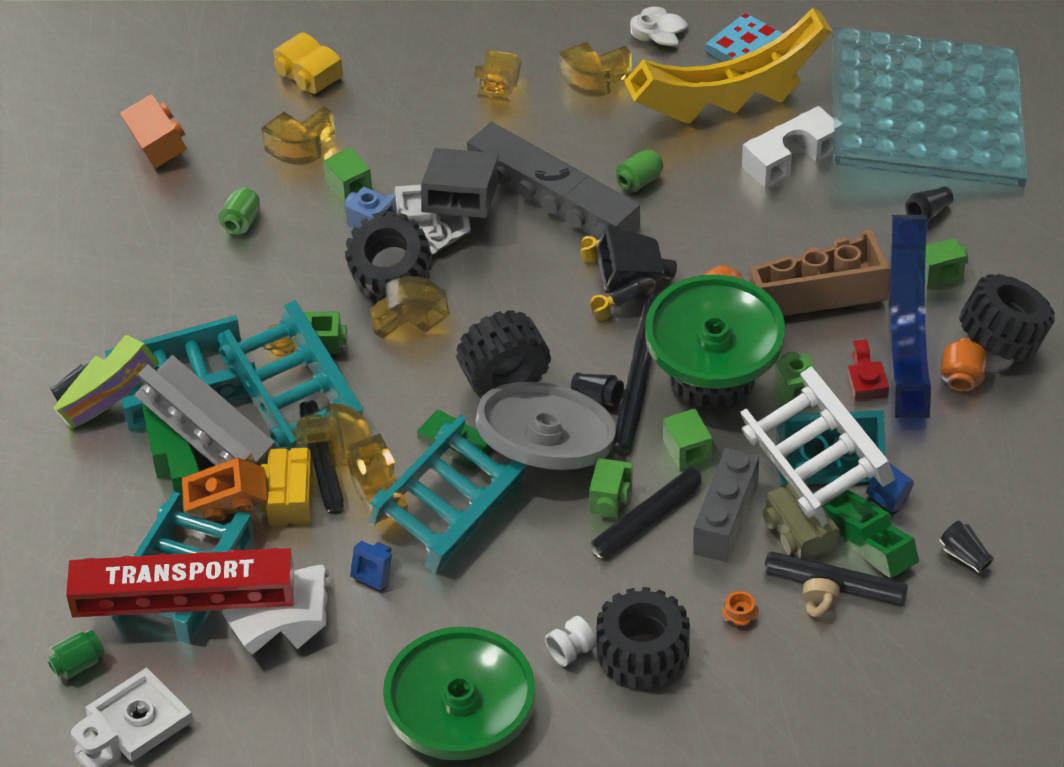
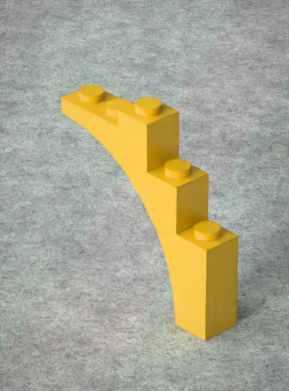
M812 8L793 27L777 39L751 53L725 62L691 67L662 65L643 59L624 82L634 102L689 125L708 103L736 114L754 92L782 103L801 82L797 71L832 33V30L822 12Z

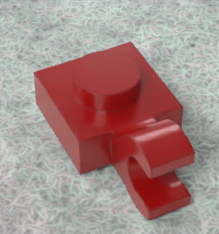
M867 339L853 341L855 352H852V359L854 365H848L847 376L854 400L888 396L889 385L882 361L871 362Z

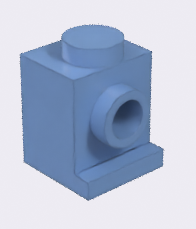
M363 187L358 193L351 192L345 200L344 207L346 209L347 225L360 228L362 226L361 220L367 218L370 221L374 219L373 214L380 212L381 216H386L387 211H394L397 217L396 198L393 194L385 196Z

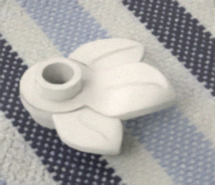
M655 6L643 9L640 15L633 16L630 21L631 34L635 38L642 41L654 40L656 43L666 46H678V39L675 34L688 29L689 26L682 17L676 14H667L664 8Z

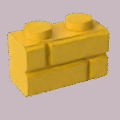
M286 448L270 449L268 451V463L261 464L265 468L268 501L259 504L260 512L267 513L268 524L271 526H286L288 523L292 525H309L311 522L313 480L311 451L308 448H291L290 451Z

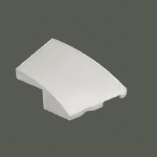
M421 185L395 187L394 195L398 216L400 213L408 216L409 221L414 219L418 223L419 228H422L425 233L432 255L470 233L469 216L421 212Z
M323 565L295 570L294 606L224 609L221 613L244 647L252 655L280 631L298 649L326 626L327 612L325 611V606L328 600V593L324 589V580L329 577V572Z

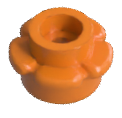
M735 591L729 594L724 602L725 607L722 609L724 618L727 621H732L735 625H747L751 619H756L759 613L754 597L745 591Z

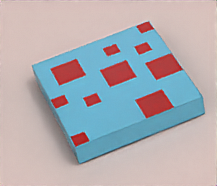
M744 13L706 43V52L725 62L751 53L777 39L783 33Z

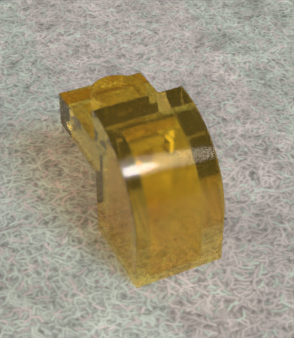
M587 42L559 52L561 77L574 91L583 95L604 96L611 94V84L628 78L632 73V52L626 46L598 56Z
M486 49L484 65H476L474 79L479 84L477 98L507 103L512 101L517 88L522 63L517 54Z
M325 106L303 122L298 121L286 112H282L261 128L265 152L288 164H307L322 157L321 145L328 142L335 135L333 111Z
M416 276L402 277L385 285L387 296L370 308L374 333L383 339L407 321L426 333L450 315L446 291L432 281Z
M331 403L324 414L325 418H322L320 414L302 417L293 430V435L297 439L296 445L329 441L335 467L368 463L374 454L371 432L366 420L358 411L344 404Z
M381 433L350 444L347 449V461L353 484L360 500L364 499L370 514L372 512L370 503L374 496L381 489L387 491L396 482L394 477L395 462ZM403 496L396 504L405 511H408V503ZM385 514L380 519V521L386 520L391 517Z

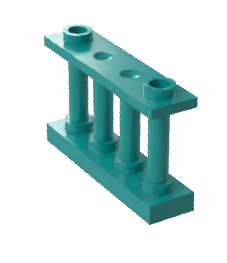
M296 300L284 305L279 325L243 341L237 342L230 329L223 332L221 347H219L220 355L227 366L231 365L250 395L268 425L270 437L275 442L277 449L286 448L290 451L291 448L296 447V437L335 419L338 421L342 420L347 430L360 425L364 411L363 407ZM283 337L292 339L297 347L296 352L256 370L253 369L245 354ZM298 365H308L313 373V379L272 398L262 384L263 381ZM318 391L326 394L330 401V407L289 426L279 412V409Z
M236 315L141 341L145 343L159 361L156 365L157 370L171 355L175 356L178 360L188 357L194 374L227 402L231 403L250 397L231 365L228 366L229 369L209 374L201 354L219 349L222 343L223 332L230 329L237 342L241 341ZM113 349L105 351L106 358ZM251 362L250 364L252 365L253 369L256 370L257 368L255 366V363ZM140 383L129 393L128 397L121 398L129 431L146 426L142 407L143 403L134 396L141 388Z
M462 414L452 424L446 422L436 434L435 438L437 440L387 491L381 489L370 503L372 512L369 523L375 526L387 514L427 545L426 550L429 553L425 566L435 574L521 483L527 468V464L512 460L508 466L504 463L499 465L462 437L461 434L467 419ZM452 446L491 476L492 483L487 488L483 486L479 488L440 457ZM429 469H432L470 499L469 503L471 505L465 511L462 509L457 511L418 480ZM409 491L449 522V529L444 534L440 532L435 534L396 503Z
M174 491L167 503H163L160 506L156 521L134 556H152L161 553L170 555L208 552L170 540L178 526L219 538L220 541L216 548L211 549L209 552L247 550L255 537L251 514L237 511L231 523L222 525L184 513L181 495ZM211 610L151 614L172 620L177 640L191 645ZM114 615L112 620L119 622L123 615Z

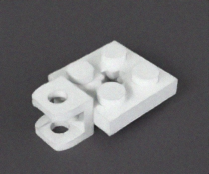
M146 667L85 707L87 717L77 723L71 730V737L78 744L74 749L75 757L84 767H108L121 758V752L133 762L193 722L192 712ZM136 710L139 713L147 711L146 716L140 719L133 718L132 713ZM90 732V736L85 738L84 735ZM101 752V755L97 758L87 756L88 754Z

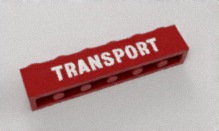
M291 548L69 560L66 597L72 618L294 606V565Z

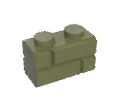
M787 484L785 488L782 486L768 492L765 509L763 510V518L770 529L776 528L780 534L782 547L788 555L793 553L795 557L813 561L818 556L823 557L837 550L839 529L824 508L828 524L822 527L815 516L808 518L797 502L800 497L790 484Z

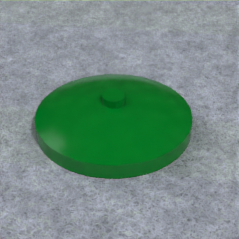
M714 274L690 277L665 289L650 306L645 328L646 345L656 364L675 379L703 388L735 387L762 376L778 360L783 349L785 323L782 312L767 292L746 280L728 275Z
M474 627L439 629L415 639L394 658L384 680V706L393 730L406 744L415 750L440 759L465 760L478 758L503 748L513 741L525 728L531 718L535 704L534 675L529 661L521 650L511 641L497 633Z

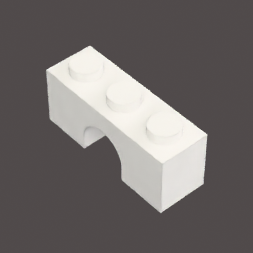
M817 106L744 143L742 168L764 188H767L791 175L792 153H804L817 162L840 150L843 127L820 106Z

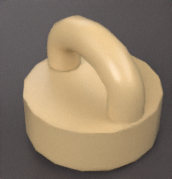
M813 578L804 583L802 599L807 603L809 615L813 617L820 616L831 606L838 603L840 588L835 582L824 578Z

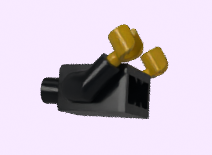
M607 225L603 234L599 236V240L596 241L594 237L586 236L580 242L582 261L590 263L598 259L604 293L611 295L606 297L599 294L592 297L590 306L591 310L594 311L596 321L607 320L611 315L610 307L613 305L619 307L635 298L654 293L661 278L673 280L677 272V262L675 260L661 258L659 244L655 238L638 234L629 228L621 229Z

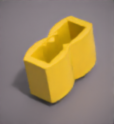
M300 32L273 50L276 71L281 76L295 80L301 89L311 93H318L343 76L341 58L332 49L321 46L313 37L306 33Z

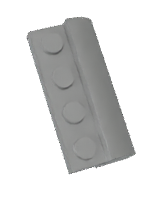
M171 355L157 371L147 365L138 374L143 386L134 396L214 465H219L235 458H241L261 466V464L268 463V451L270 449H277L275 442L175 356Z

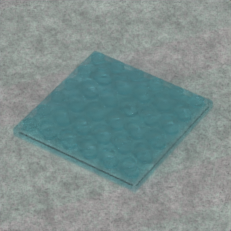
M833 28V165L1025 187L1027 170L1017 49L853 28Z

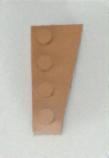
M870 228L861 231L860 237L849 240L846 236L834 240V246L822 250L815 246L805 249V253L797 258L787 255L751 267L749 282L767 292L777 303L783 316L804 314L812 311L888 300L889 266Z

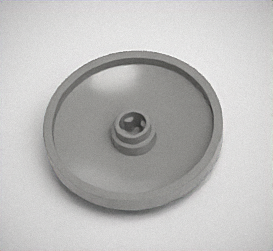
M515 382L491 389L480 399L475 419L478 433L494 450L515 461L546 469L567 470L594 465L597 463L598 458L604 459L610 453L616 434L613 418L598 402L575 390L542 382Z

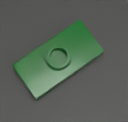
M437 409L417 430V438L432 445L437 440L435 437L440 428L446 422L452 424L456 418ZM467 424L464 425L461 436L487 454L492 447L482 439L477 429ZM452 446L445 452L447 455L472 468L476 466V464Z

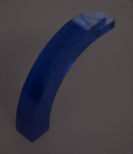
M892 215L891 244L889 245V356L895 418H930L931 382L927 361L925 324L926 215Z

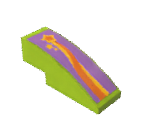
M126 334L105 360L95 355L54 405L53 409L69 427L75 428L106 411L121 400V398L129 394L142 382L138 374L147 365L154 369L159 361L145 343Z

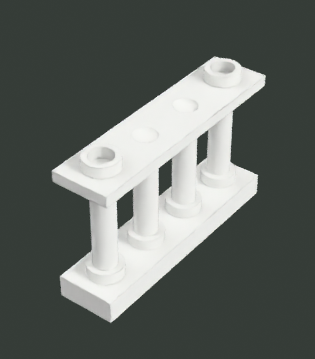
M811 366L800 373L805 387L801 389L802 394L759 422L753 418L747 409L740 413L746 424L742 431L752 446L757 443L760 445L800 497L797 502L808 518L815 516L823 527L828 524L822 508L824 504L866 477L869 479L875 477L882 487L894 481L895 478L887 458ZM809 405L812 408L817 405L821 409V417L776 446L766 434ZM836 428L841 434L838 437V442L795 470L785 459L787 455L827 429L832 431ZM847 452L850 455L854 452L860 458L858 460L859 465L814 494L803 482Z

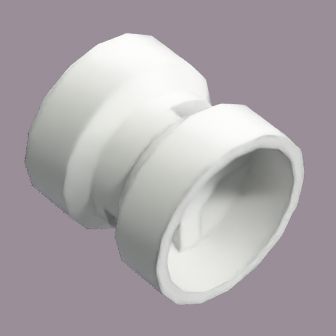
M574 616L568 620L562 630L554 629L545 636V643L550 654L562 666H568L576 660L577 654L581 652L587 653L597 645L594 632L580 616Z

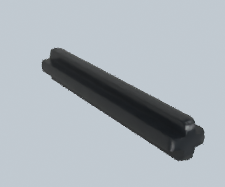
M314 400L309 402L303 401L299 405L301 420L319 412L318 404ZM322 425L305 433L311 451V458L325 509L329 512L334 510L340 511L344 507V498L325 429Z
M688 467L591 541L593 553L599 558H605L701 485L702 476L700 472L696 471L693 467Z
M773 551L767 554L764 567L768 573L801 581L824 578L835 582L840 590L898 604H903L907 597L908 585L904 582Z

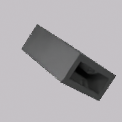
M435 148L421 182V212L486 218L498 184L499 153Z

